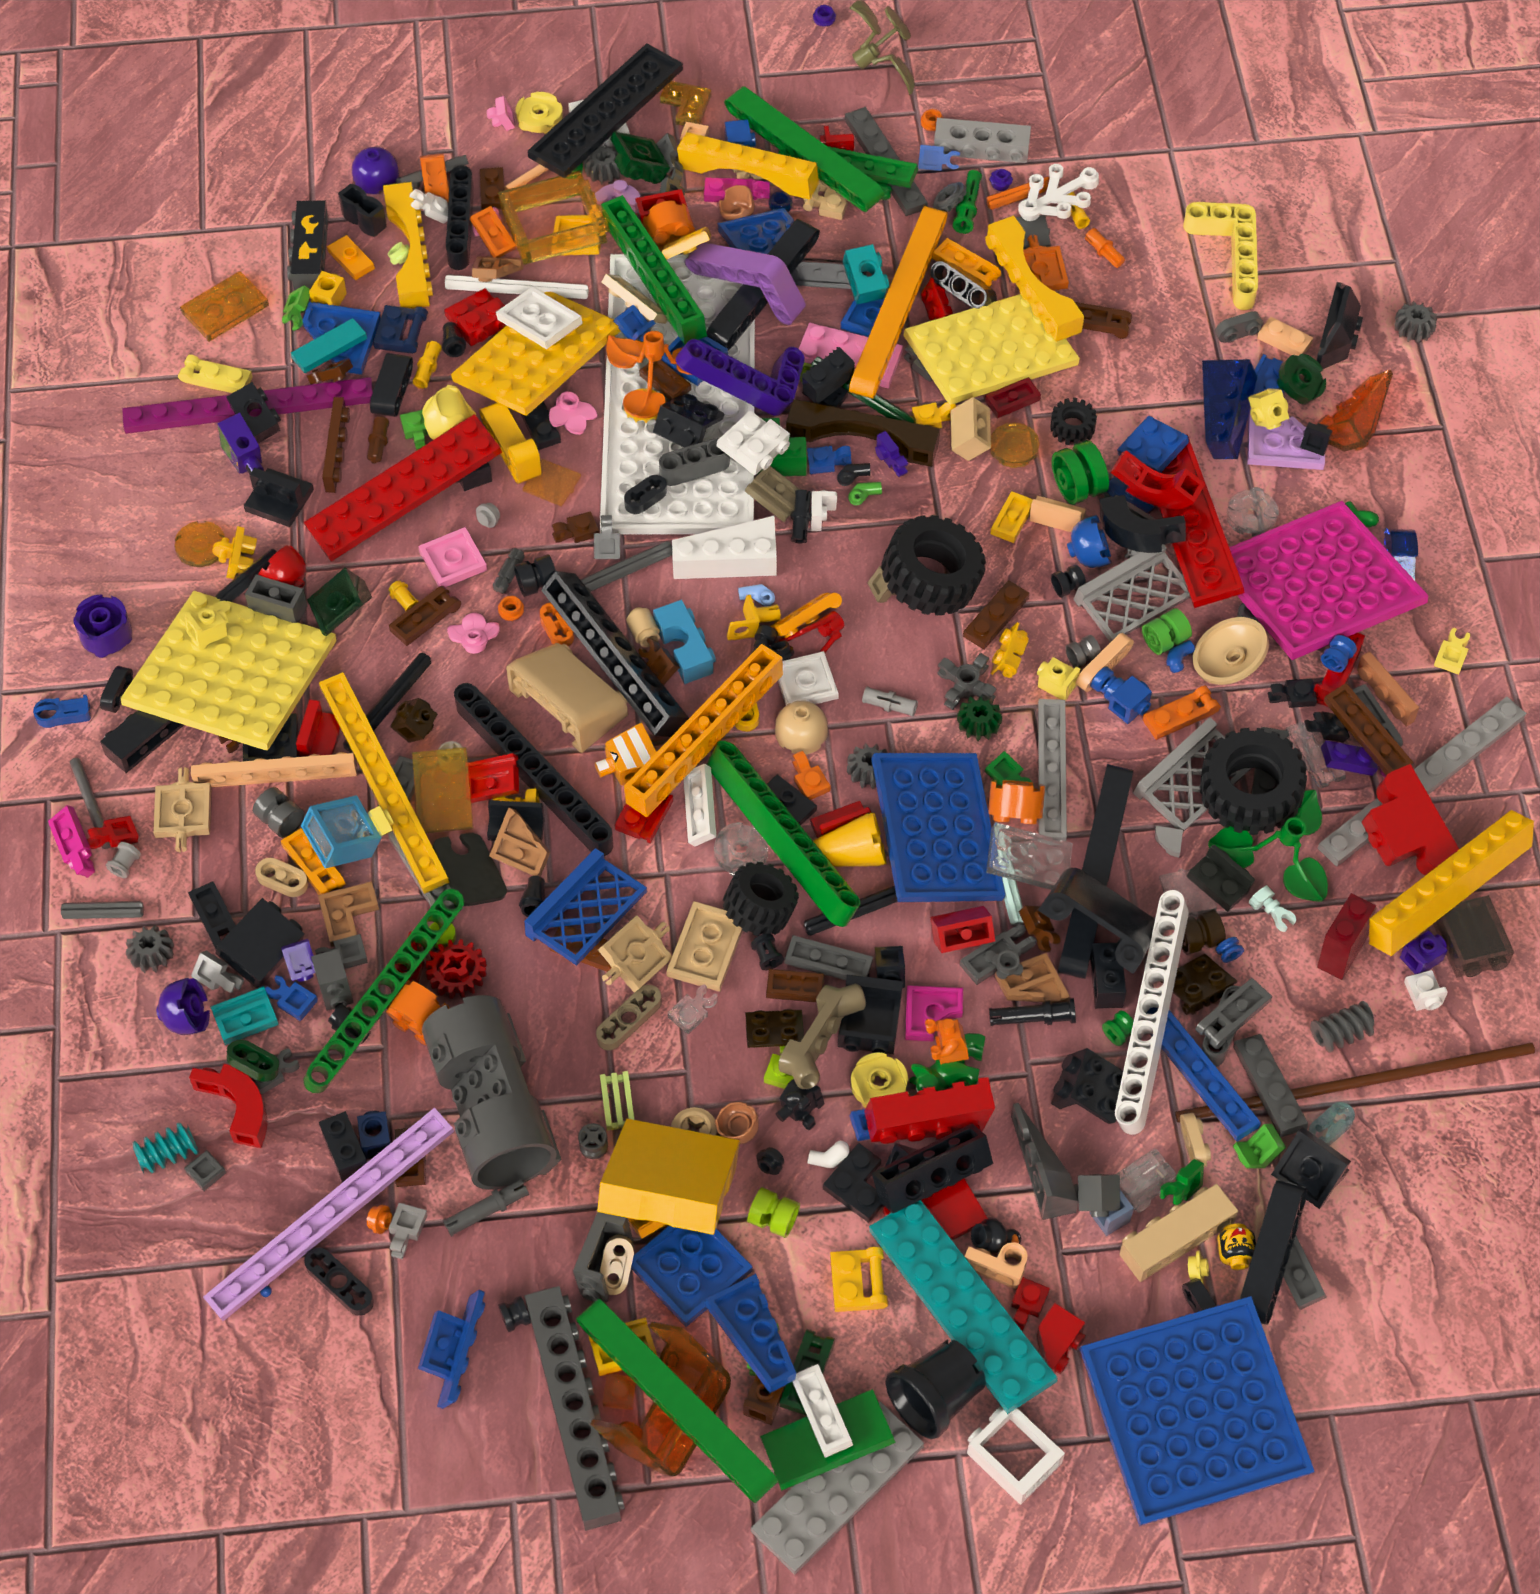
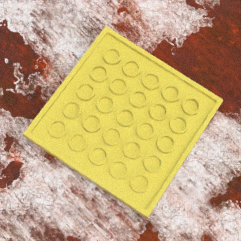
M193 591L122 695L121 703L123 706L268 751L336 643V634L302 623L285 621L273 615L253 611L240 604L230 601H219L220 599ZM212 605L217 611L222 609L228 618V624H226L227 636L199 648L186 632L184 614L189 612L192 615Z

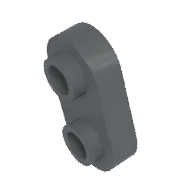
M1251 311L1222 321L1216 327L1215 334L1220 342L1231 343L1236 339L1257 334L1261 330L1263 320L1258 312Z

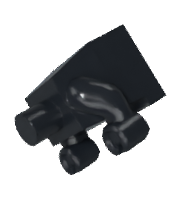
M791 1080L779 1098L782 1108L776 1112V1116L782 1122L790 1116L795 1121H802L803 1126L807 1130H811L816 1125L814 1117L810 1115V1112L815 1108L820 1109L824 1105L820 1087L816 1085L810 1089H800L797 1087L795 1080Z

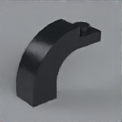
M1125 495L1099 499L1100 519L1105 533L1115 543L1124 548L1137 552L1158 553L1162 552L1163 544L1186 541L1184 515L1155 520L1143 519L1134 515L1129 510Z

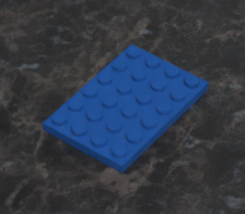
M874 753L871 760L897 901H1002L1005 897V891L977 753Z

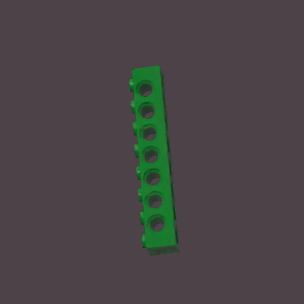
M622 195L602 203L601 208L606 228L683 344L685 345L691 339L699 340L707 337L704 314L624 196Z

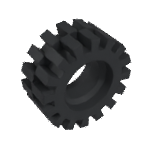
M1069 398L1064 399V404L1061 401L1058 402L1057 406L1053 408L1050 430L1053 431L1052 435L1054 438L1058 436L1059 442L1066 440L1065 445H1070V442H1074L1075 445L1079 441L1090 440L1095 433L1097 420L1096 410L1092 409L1090 403L1085 405L1086 401L1083 399L1079 403L1077 398H1073V402H1070ZM1076 418L1083 423L1080 425H1070L1064 420Z

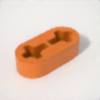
M551 602L544 604L539 612L540 621L552 644H565L569 647L574 642V632ZM552 613L553 616H556V621L553 622L551 616H547V614ZM560 629L566 637L562 638L561 635H558L557 630Z

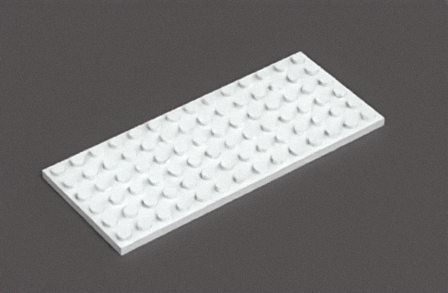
M610 254V274L621 276L657 304L624 254ZM690 254L673 256L667 259V261L704 314L707 332L710 324L743 284L694 274L685 265V259ZM609 293L608 317L615 319L627 310L626 301ZM668 320L666 324L656 323L651 328V331H658L663 334L664 344H668V346L678 337ZM755 320L734 346L728 350L729 356L754 369ZM622 332L615 336L617 338L627 339ZM606 355L600 533L601 515H612V533L700 534L754 521V498L745 492L747 485L754 480V474L731 457L729 467L722 472L675 486H667L666 496L640 514H631L625 509V493L647 477L659 475V459L663 454L684 447L653 433L656 420L650 419L647 423L643 420L635 422L633 418H628L624 411L623 399L627 393L637 389L648 388V382L639 376V370L649 363L647 357L643 359L642 363L636 362L632 368L624 369L612 365ZM688 381L691 384L692 390L687 394L694 395L700 402L718 407L719 411L725 414L723 420L706 429L703 442L722 437L750 410L754 413L753 405L705 381H702L698 386ZM652 387V390L656 391L657 393H660L654 387Z

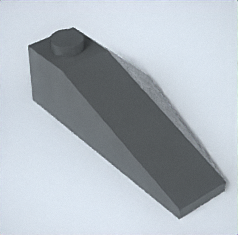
M1013 1104L1011 1118L1042 1220L1076 1213L1079 1202L1077 1196L1078 1184L1073 1185L1071 1175L1020 1104Z

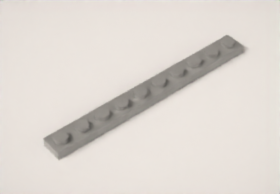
M1505 697L1418 765L1414 770L1428 795L1523 721L1527 713L1510 698ZM1376 798L1321 841L1318 845V850L1335 866H1339L1369 842L1368 833L1362 825V820L1371 809L1383 804Z

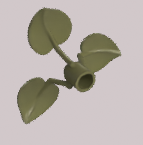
M857 0L849 9L857 12L873 32L865 43L860 46L861 48L852 54L855 62L861 69H864L871 63L875 66L879 62L891 60L903 78L909 95H911L914 90L915 80L905 63L893 54L878 58L880 54L878 46L897 31L904 40H909L911 38L909 29L900 20L898 14L890 6H887L885 13L894 25V28L878 42L869 44L874 36L881 34L882 31L878 25V19L868 4L863 0Z

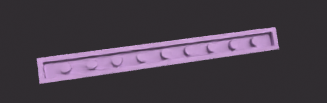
M433 1108L204 1295V1300L219 1318L225 1321L454 1132L453 1127Z

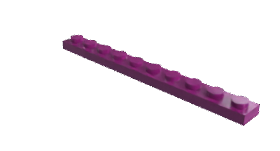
M371 377L263 391L268 398V401L265 403L269 410L274 408L279 415L332 408L334 397H344L345 406L367 404L371 401L373 387ZM228 395L122 408L125 434L221 422L235 415L226 398ZM253 409L249 415L252 417L259 416L262 410Z

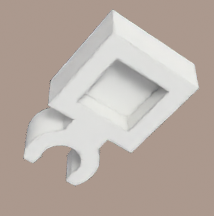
M414 189L409 195L415 199L411 206L417 210L423 209L425 216L445 224L448 218L447 200L429 192L424 194L422 191Z

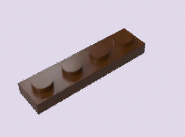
M344 397L333 398L322 475L326 493H336L337 483H341L342 471L339 467L340 462H344V447H342V443L347 442L345 423L350 421V409L345 407Z
M1347 683L1325 696L1324 702L1385 775L1409 764L1413 766L1414 762Z

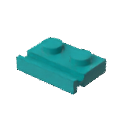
M264 986L211 1006L225 1045L279 1025Z

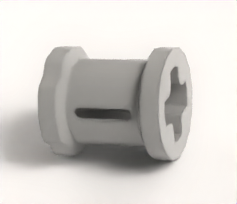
M120 842L118 845L119 850L112 861L106 863V867L114 875L127 878L129 876L128 870L133 862L140 858L141 853L133 845Z

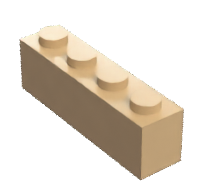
M1218 1184L1209 1189L1203 1187L1193 1195L1192 1200L1187 1203L1182 1201L1180 1204L1173 1206L1165 1217L1160 1218L1158 1216L1152 1219L1146 1225V1229L1139 1233L1134 1231L1128 1234L1122 1240L1119 1255L1136 1278L1142 1282L1222 1231L1225 1226L1235 1223L1238 1210Z

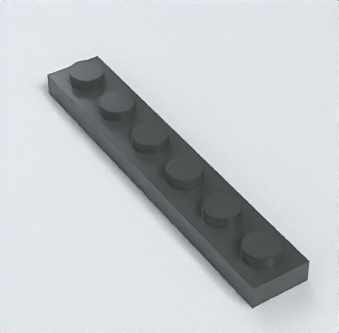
M866 107L845 114L846 124L866 154L900 160ZM914 181L911 188L889 184L892 187L891 194L905 216L920 212L924 206H928L927 200Z

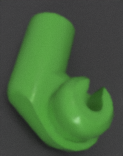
M881 482L858 483L849 493L848 499L850 503L860 505L869 495L882 494Z

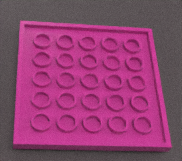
M1343 501L1229 547L1245 592L1237 596L1291 660L1330 645V642L1336 635L1351 636L1428 603V594Z

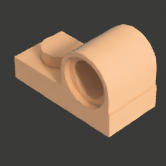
M1011 1242L1001 1248L997 1258L983 1248L974 1249L972 1247H968L964 1257L977 1274L1017 1290L1025 1272L1028 1255L1026 1249L1021 1244ZM1013 1257L1020 1263L1011 1265L1005 1259Z

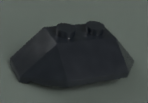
M1341 282L1336 283L1316 359L1322 369L1348 359L1350 349L1355 350L1359 336L1354 334V332L1360 331L1363 317L1359 316L1361 305L1351 286Z

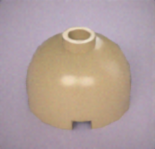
M805 700L794 701L787 704L779 712L775 722V737L783 749L786 747L793 754L803 751L805 755L819 750L821 744L826 741L828 737L827 718L823 710L814 703Z

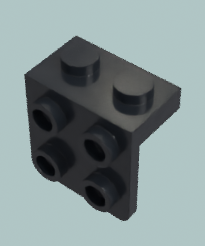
M683 394L660 405L653 433L685 448L703 442L706 429L723 420L725 414L712 404L698 401L694 395Z
M1088 1048L1067 1055L1062 1063L1063 1070L1060 1078L1053 1089L1054 1096L1051 1104L1058 1109L1077 1104L1107 1124L1115 1123L1117 1120L1115 1109L1123 1070Z

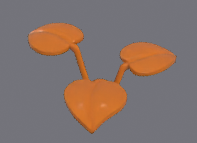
M647 332L643 337V342L617 338L611 335L607 339L606 352L608 360L612 365L628 369L632 368L636 362L642 363L646 357L649 360L647 392L634 390L627 393L623 399L625 411L633 417L651 418L657 416L660 405L665 403L663 394L652 392L653 362L661 360L664 352L670 363L676 364L679 372L692 375L677 365L676 356L682 348L674 350L671 355L668 344H664V337L661 332Z

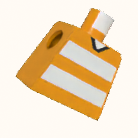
M639 723L605 743L607 758L595 762V768L600 778L614 773L619 784L625 785L656 753L643 724Z

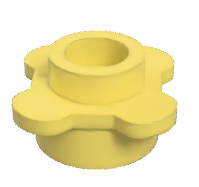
M1196 1251V1256L1188 1257L1190 1280L1198 1278L1204 1285V1276H1209L1208 1259L1203 1258L1200 1251Z

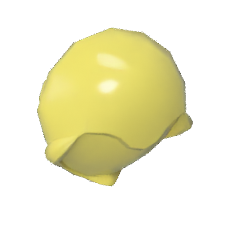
M447 385L437 391L425 403L422 411L425 428L429 437L433 440L473 414L476 415L465 401L460 390L453 385Z

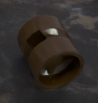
M1216 910L1200 913L1197 919L1193 916L1188 917L1182 944V950L1186 955L1201 951L1204 945L1212 948L1226 940L1224 925Z

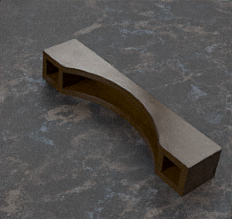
M793 399L786 421V431L790 433L789 438L806 437V442L842 435L866 437L877 441V435L886 431L898 446L899 454L904 456L909 463L929 467L933 466L939 445L940 428L886 418L880 415L861 413L855 410L836 408L830 405L811 403L809 401Z

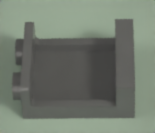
M601 1212L596 1214L573 1269L579 1292L586 1300L595 1302L599 1298L607 1302L609 1299L604 1276L599 1271L605 1244L609 1238L615 1235H624L633 1242L630 1225L626 1217Z

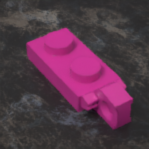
M705 178V202L723 201L726 189L736 185H745L751 189L754 200H757V198H770V182L755 179Z
M66 805L48 820L64 863L69 864L70 868L74 869L77 875L88 878L95 872L93 862L89 859L92 856L91 849L74 807Z

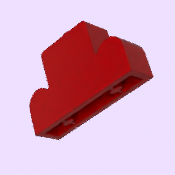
M1406 765L1387 774L1376 789L1377 798L1383 805L1371 809L1362 820V825L1368 833L1371 846L1377 849L1386 866H1392L1410 857L1417 856V869L1426 876L1456 853L1459 847L1412 765Z

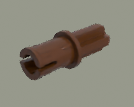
M383 416L374 418L372 433L368 436L369 448L367 459L373 464L381 462L384 446L388 443L386 436L389 420Z

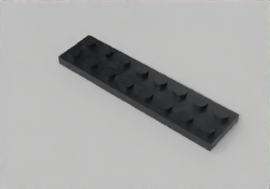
M646 43L527 151L528 158L565 179L610 138L614 131L622 127L682 72L683 63Z

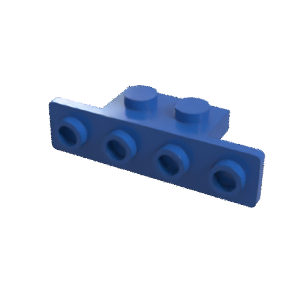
M477 1290L469 1296L463 1319L439 1310L434 1313L418 1369L445 1379L437 1407L441 1409L455 1403L461 1391V1386L458 1385L460 1376L465 1373L469 1364V1357H466L467 1352L477 1336V1329H474L476 1321L481 1317L485 1308V1302L483 1301L485 1292L482 1290Z

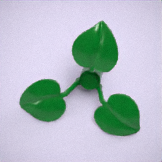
M1316 790L1305 791L1301 807L1298 808L1297 815L1289 818L1280 831H1276L1258 845L1252 846L1253 838L1249 835L1248 831L1242 830V834L1234 832V828L1231 826L1220 830L1208 841L1209 848L1212 845H1216L1220 850L1225 851L1240 867L1247 868L1254 862L1252 851H1258L1279 838L1283 845L1294 847L1293 863L1295 865L1288 866L1283 874V882L1286 889L1293 896L1304 900L1322 902L1327 896L1328 881L1321 864L1310 857L1304 858L1301 862L1298 860L1301 838L1304 835H1311L1318 831L1322 823V812Z

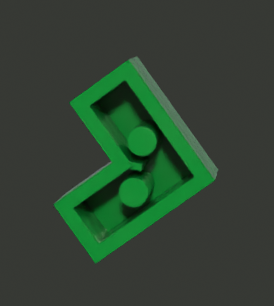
M761 418L765 422L771 419L780 426V418ZM806 437L789 438L790 445L782 455L778 454L770 466L782 476H807Z

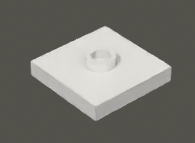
M824 651L783 661V676L778 680V684L785 705L794 701L805 700L819 704L839 699V693Z

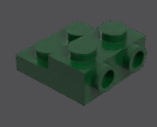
M616 131L613 132L610 140L618 152L614 161L623 176L633 180L643 179L653 184L661 183L665 179L670 167L653 139Z

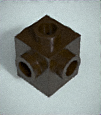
M416 698L404 701L398 706L396 710L397 715L390 727L408 743L424 739L434 727L433 722L438 714L423 699Z

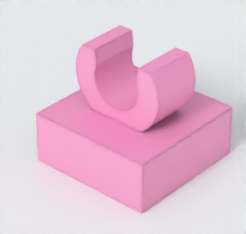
M504 96L496 98V107L487 110L488 119L492 118L494 127L503 125L506 131L515 128L513 109Z

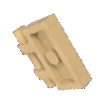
M819 179V185L811 199H803L805 202L803 208L806 211H811L813 207H818L820 216L842 220L849 201ZM818 192H825L824 197L819 196Z

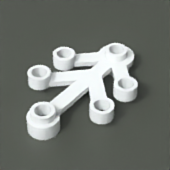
M1052 164L1049 167L1050 180L1046 195L1038 199L1039 190L1044 186L1043 176L1040 174L1030 176L1028 199L1020 202L1018 206L1019 214L1027 221L1036 220L1040 214L1066 219L1071 215L1070 205L1080 208L1089 207L1091 204L1089 193L1080 192L1077 196L1067 194L1080 187L1088 190L1096 188L1099 184L1098 172L1092 167H1087L1080 173V177L1058 188L1059 180L1063 177V166ZM1050 203L1058 204L1057 207L1046 206Z

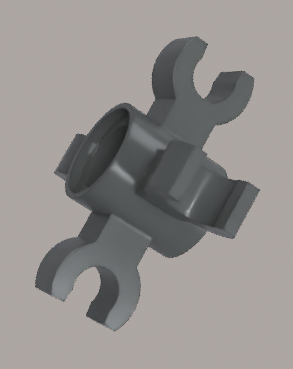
M980 653L972 665L964 664L960 667H956L947 658L942 659L938 664V667L941 669L937 674L955 683L954 687L945 695V698H947L944 703L945 706L954 710L961 698L967 699L975 695L978 697L982 695L984 701L990 698L994 701L996 696L993 694L997 689L991 684L983 683L979 680L980 675H983L989 667L986 664L989 661V657Z

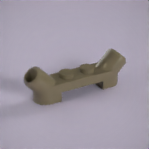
M855 983L842 988L825 985L816 998L818 1015L801 1042L790 1039L779 1059V1071L793 1076L797 1087L800 1089L813 1088L820 1081V1073L815 1062L819 1055L825 1052L832 1034L837 1033L842 1018L864 1010L866 1001L860 985Z

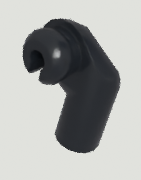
M870 463L846 464L837 475L838 483L842 486H849L858 476H870Z

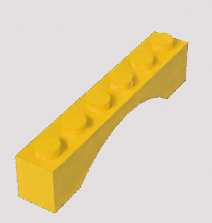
M686 132L677 147L679 163L683 166L684 170L700 174L715 169L742 170L770 181L788 195L809 200L819 185L816 162Z
M412 182L384 185L383 190L388 220L405 234L410 243L408 257L396 275L400 307L411 309L415 307L430 306L428 296H433L431 281L426 282V278H430L429 264L423 263V260L428 259L426 245H421L420 243L425 241L423 227H418V224L422 223L421 210L414 209L411 206L415 199L409 196L413 192Z
M1013 215L989 224L987 236L985 237L987 247L994 251L999 264L1007 270L1011 282L1016 283L1022 298L1029 302L1034 315L1042 321L1045 331L1051 334L1056 342L1081 333L1084 315L1073 299L1049 289L1031 272L1023 252L1025 231Z

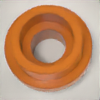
M936 109L926 110L921 116V126L928 131H936L937 118H943L941 112Z
M506 596L499 603L498 612L503 619L514 621L523 615L524 605L516 596Z
M383 1204L373 1206L367 1216V1227L376 1234H383L389 1229L393 1219L390 1208Z

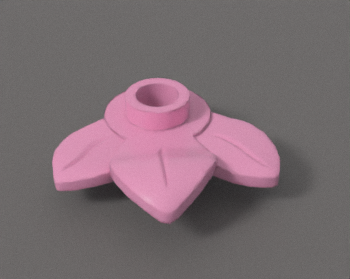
M569 391L563 392L557 397L555 406L549 412V421L553 427L564 425L569 432L578 435L584 433L586 420L597 418L596 410L592 405L580 402L578 396Z
M470 613L463 618L461 625L448 626L447 631L452 641L462 643L467 652L475 654L482 652L486 648L488 640L498 635L500 627L499 623L496 622L486 623L483 615L479 613Z

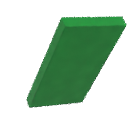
M873 1389L836 1404L853 1446L826 1458L808 1417L760 1436L781 1491L895 1443Z

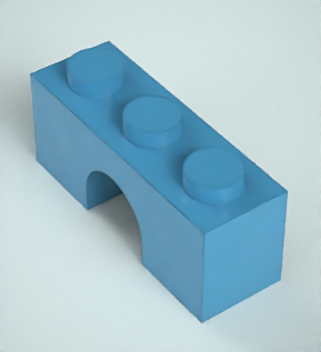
M679 600L654 609L653 618L660 630L659 636L663 644L672 641L685 643L684 646L673 650L674 659L680 666L677 671L683 683L687 684L713 674V663L716 662V658L712 648H707L704 643L706 640L700 627L696 628L694 624L695 617L691 608H686L683 601Z

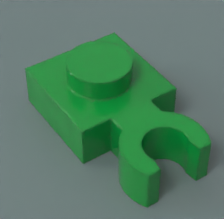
M1005 751L992 761L984 771L993 780H996L998 785H1002L1003 780L1032 782L1029 778L1020 776L1023 768Z

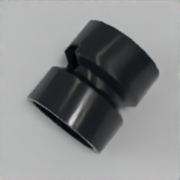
M549 554L535 558L532 564L529 561H524L514 565L517 583L524 597L538 593L539 588H543L556 571Z

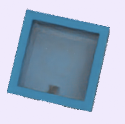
M357 795L310 806L301 824V828L325 869L371 858L382 838Z

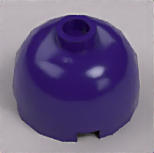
M375 146L361 150L352 163L353 181L355 185L361 187L367 194H379V191L383 190L384 185L397 184L396 179L400 177L395 157L382 147Z
M185 978L170 983L163 989L156 1012L159 1020L171 1032L180 1035H191L206 1030L209 1025L210 1011L204 1012L203 1002L208 1000L202 985L197 979Z

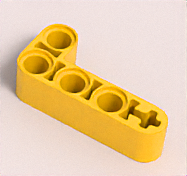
M494 403L479 409L482 423L502 450L500 455L515 482L520 484L542 475L537 446L532 438L525 439L509 409L500 403Z

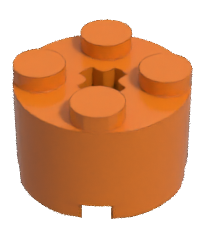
M665 201L656 204L649 210L650 214L647 218L645 216L643 218V226L661 252L664 245L696 231L688 207L683 203L682 206L677 205L675 201Z
M991 780L988 814L993 815V821L1009 822L1010 818H1020V823L1037 824V819L1043 818L1045 785L1040 784L1039 789L1034 788L1033 782L1003 780L1002 785H996V780Z
M408 980L387 1007L386 1014L394 1019L393 1025L403 1032L410 1029L416 1033L414 1037L426 1046L422 1033L423 1023L433 1012L442 1006L436 1000L438 996L417 982L412 981L410 983Z

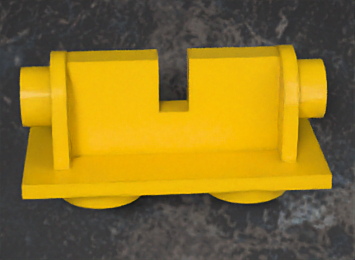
M1019 622L1010 629L1006 628L999 639V642L1002 644L992 658L991 662L994 665L990 674L993 675L997 670L1003 672V676L1011 678L1017 673L1022 658L1013 653L1022 656L1029 641L1027 632L1017 630Z

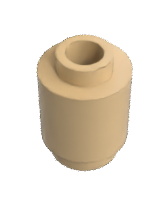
M641 607L633 609L629 613L626 622L636 642L642 647H650L647 639L650 638L658 642L660 630L649 609Z

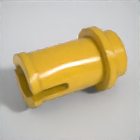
M398 580L389 587L390 597L396 599L405 611H408L419 601L407 589L408 585Z

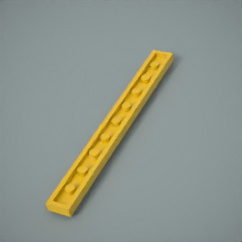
M342 672L319 682L320 689L354 753L382 811L387 809L394 824L390 825L392 832L423 893L425 894L448 884V877L344 673Z

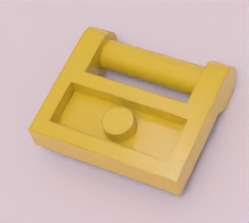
M871 1247L866 1250L830 1252L835 1312L875 1310L888 1307V1297L884 1295L881 1264L884 1254L881 1247ZM865 1262L870 1263L871 1297H864L861 1263Z

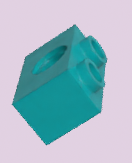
M874 245L846 250L842 262L856 305L883 299L889 288V280L887 275L882 273L881 255L879 252L876 253ZM862 272H869L872 276H865Z

